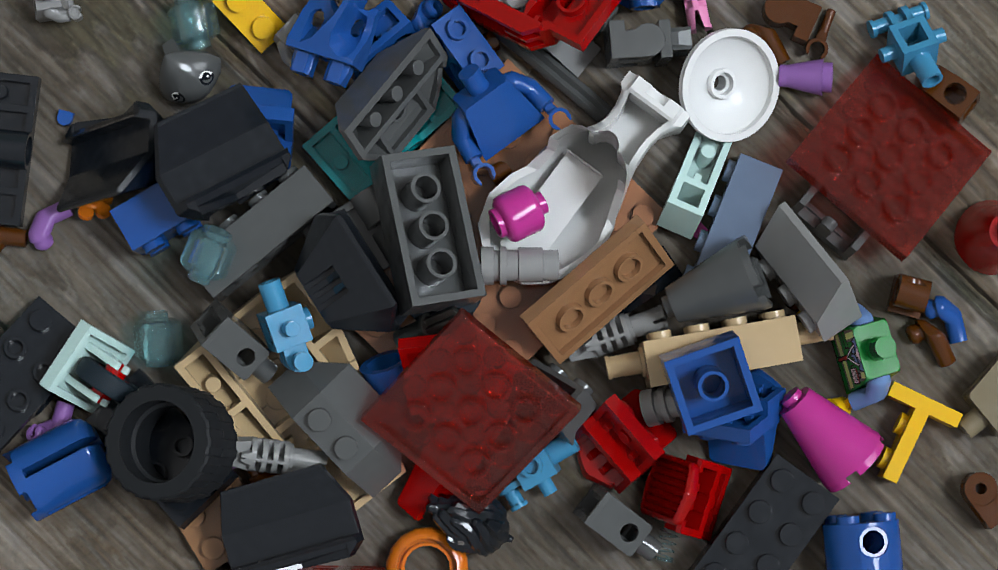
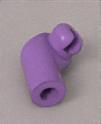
M59 202L38 211L28 231L30 243H34L35 248L40 251L49 249L54 243L51 235L54 224L74 216L72 209L58 212L57 206Z
M57 400L52 419L38 425H31L26 431V439L29 441L72 419L75 405Z

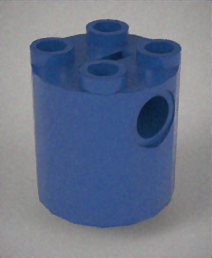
M861 512L860 519L859 515H829L824 520L822 532L826 570H903L899 519L896 518V512Z

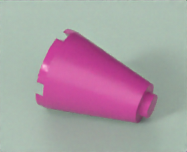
M795 387L781 401L783 405L780 412L781 416L821 483L829 492H837L851 484L846 478L855 471L861 476L875 462L884 448V444L881 442L884 439L878 432L809 387H804L801 390Z

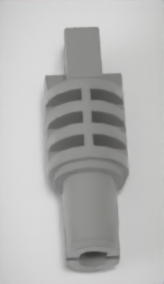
M661 304L629 316L628 313L624 314V312L616 315L570 355V361L574 362L603 356L634 345V342L638 341L637 337L668 328L669 325Z
M254 436L237 437V455L232 466L247 471L284 474L291 472V470H298L321 463L323 466L327 465L328 456L319 450L295 448L293 443L286 440L281 441Z

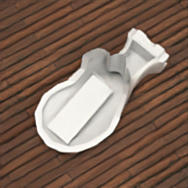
M629 71L621 81V93L616 105L606 118L589 127L571 124L549 137L547 146L527 166L511 173L488 194L478 222L482 247H494V250H499V247H506L507 250H518V247H542L543 250H558L559 279H562L609 239L636 168L648 150L659 139L680 134L688 124V119L691 115L675 101L658 92L642 77ZM525 185L534 193L541 192L547 202L549 212L544 214L545 226L540 232L518 242H512L506 237L500 238L494 230L488 211L492 209L493 199L517 186ZM555 281L514 282L521 285H548Z

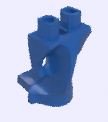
M309 0L286 39V45L294 51L290 70L296 74L313 78L318 61L328 62L323 80L329 84L346 88L353 71L362 73L381 11L375 8L364 10L368 0H343L339 7L337 0ZM317 11L324 13V21L320 27L313 25L314 14ZM357 20H363L365 26L362 33L358 37H353L351 35V28Z

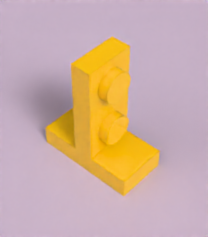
M210 0L261 54L274 42L275 34L284 26V22L263 0Z
M891 381L886 397L908 407L909 410L907 414L901 412L892 430L897 435L891 448L885 446L882 450L876 467L881 468L877 475L878 477L897 484L927 418L929 417L947 427L957 428L963 414L906 386Z

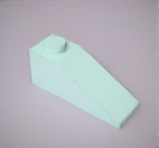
M697 131L695 132L656 225L692 239L704 215L732 142L712 140Z

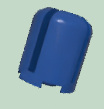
M70 419L2 455L10 462L5 467L19 496L23 495L27 502L31 500L35 509H37V511L31 513L36 521H41L102 489L113 478L110 465L107 464L105 456L107 453L104 450L103 441L100 439L95 428L82 419Z

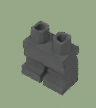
M670 19L658 20L656 24H641L632 30H625L624 20H609L603 31L606 69L644 66L653 61L655 67H665L673 57H685L688 55V51L692 50L691 26L671 28Z

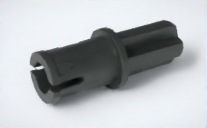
M451 306L432 315L424 313L419 316L418 321L404 327H399L394 331V342L398 347V338L444 334L456 330L465 324L464 312L461 308Z

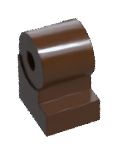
M766 0L762 6L761 13L765 23L774 28L786 27L793 30L790 41L804 46L810 37L822 7L807 0Z
M937 65L943 75L942 81L932 88H923L920 85L917 90L929 103L948 115V119L960 127L980 101V91L956 74Z
M902 273L894 275L885 311L918 320L920 314L925 312L932 281Z
M985 472L966 475L960 485L962 498L983 527L991 530L998 525V485L995 479Z

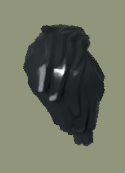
M476 492L455 493L450 498L441 496L438 498L432 493L428 496L430 503L427 504L426 511L432 514L433 521L446 535V540L452 549L466 554L478 553L480 556L486 557L500 549L503 543H512L514 537L509 534L510 525L507 520V511L501 502L494 497Z

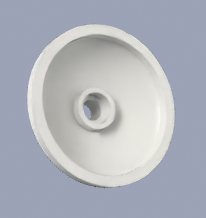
M737 28L720 29L702 38L688 54L679 78V100L681 107L691 115L688 122L701 135L720 142L739 141L757 132L772 114L780 89L778 63L768 44L756 34ZM718 77V85L714 88L715 79Z

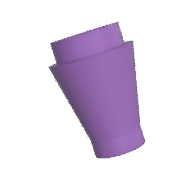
M823 58L789 65L780 64V87H787L822 96L823 92L832 93V62H824Z

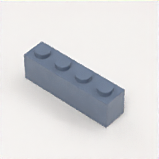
M742 153L739 154L736 161L728 160L721 178L722 181L727 182L722 196L715 194L707 215L713 217L708 231L701 229L693 248L694 251L699 252L694 266L687 264L683 275L743 235L748 238L753 248L783 172L782 169Z

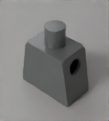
M217 299L190 326L201 346L242 380L248 379L252 374L262 383H266L276 373L278 366L268 358L270 351L263 340Z
M597 483L592 485L573 510V513L580 520L629 557L637 552L644 559L650 561L656 556L662 546L659 540L649 534L653 528L652 525ZM628 524L627 529L623 533H620L622 527Z

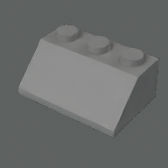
M786 202L780 204L755 245L761 258L759 263L765 278L769 282L775 279L780 285L777 291L786 305L791 307L795 304L799 309L800 313L797 316L805 329L810 334L816 331L825 342L861 318L862 314L848 278Z

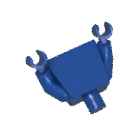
M477 64L467 65L458 74V78L465 88L453 97L456 110L452 114L451 138L464 162L472 166L471 180L475 185L482 186L481 181L477 177L479 168H485L492 180L496 176L494 167L489 163H482L480 158L483 157L487 161L545 119L541 114L545 111L549 115V124L555 130H561L552 120L556 112H564L571 120L569 111L562 107L557 108L553 104L554 99L531 77L514 71L502 74L496 67L489 69L483 74Z

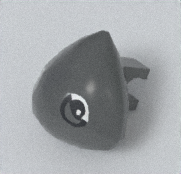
M175 37L171 38L162 45L165 55L160 65L159 89L163 98L167 101L182 104L196 103L204 99L215 86L221 74V59L219 56L207 51L189 50L186 47L181 49L178 40Z

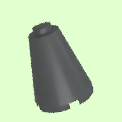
M745 235L736 238L665 288L667 295L661 297L669 318L676 317L678 322L681 323L767 310L773 307V303L769 300L771 293L763 270L757 258H750L748 250L752 246Z

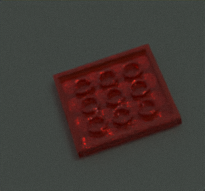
M876 54L786 160V163L902 262L913 251L992 151L908 79L901 76L888 62L882 63L879 55Z
M461 308L362 414L361 421L475 512L480 514L581 411V404L464 308Z

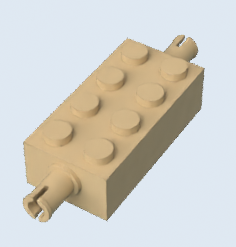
M784 309L758 314L757 322L747 323L746 316L720 321L721 328L710 330L709 323L686 326L683 328L684 335L672 336L671 329L646 334L647 341L639 343L638 351L609 357L604 356L608 380L642 374L645 377L646 388L668 385L659 355L731 330L739 336L750 370L803 361L801 345L817 343L823 340L816 331L810 334L801 322L797 323L795 315L785 316ZM834 336L831 337V338L828 339V340H829V341L834 340Z

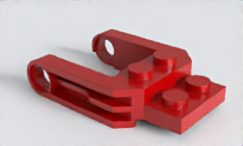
M499 0L441 1L451 10L460 4L472 21L529 51L556 45L561 40L584 52L621 0H529L523 13Z

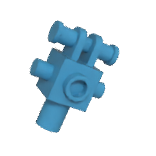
M924 1L911 8H908L906 5L898 7V14L894 15L890 10L884 12L883 17L880 19L866 21V27L872 39L878 37L879 34L888 32L886 47L878 49V55L882 63L893 60L901 76L915 72L923 88H932L942 81L943 75L937 66L939 44L946 42L947 36L942 27L935 30L931 29L927 22L930 19V12Z
M279 277L258 284L266 311L258 313L256 316L269 351L279 353L281 363L289 370L294 372L310 370L313 366V358L306 346V342L314 340L310 329L314 328L310 311L306 306L302 307L301 303L295 301L288 302Z
M524 431L510 438L517 452L506 458L509 464L507 467L501 461L498 450L482 458V462L486 463L492 473L489 479L492 483L498 482L501 489L497 492L500 497L505 496L511 506V512L528 504V501L524 500L517 488L520 485L525 492L538 485L544 497L558 490L550 477L561 470L559 462L580 451L576 439L573 445L560 437L548 443L541 437L530 443ZM512 471L517 478L514 481L509 476V473Z

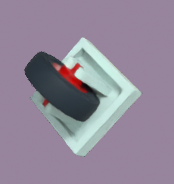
M81 319L39 384L48 391L90 413H93L100 405L106 408L111 399L120 404L126 395L139 389L125 379L131 371L127 364L136 351Z

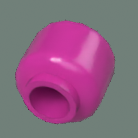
M521 185L496 196L493 199L492 209L488 211L492 226L500 238L506 237L512 242H518L540 232L544 228V214L549 212V208L541 192L534 193L529 187Z

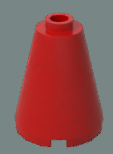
M985 200L969 207L958 219L954 231L955 249L958 255L973 271L986 275H998V200Z

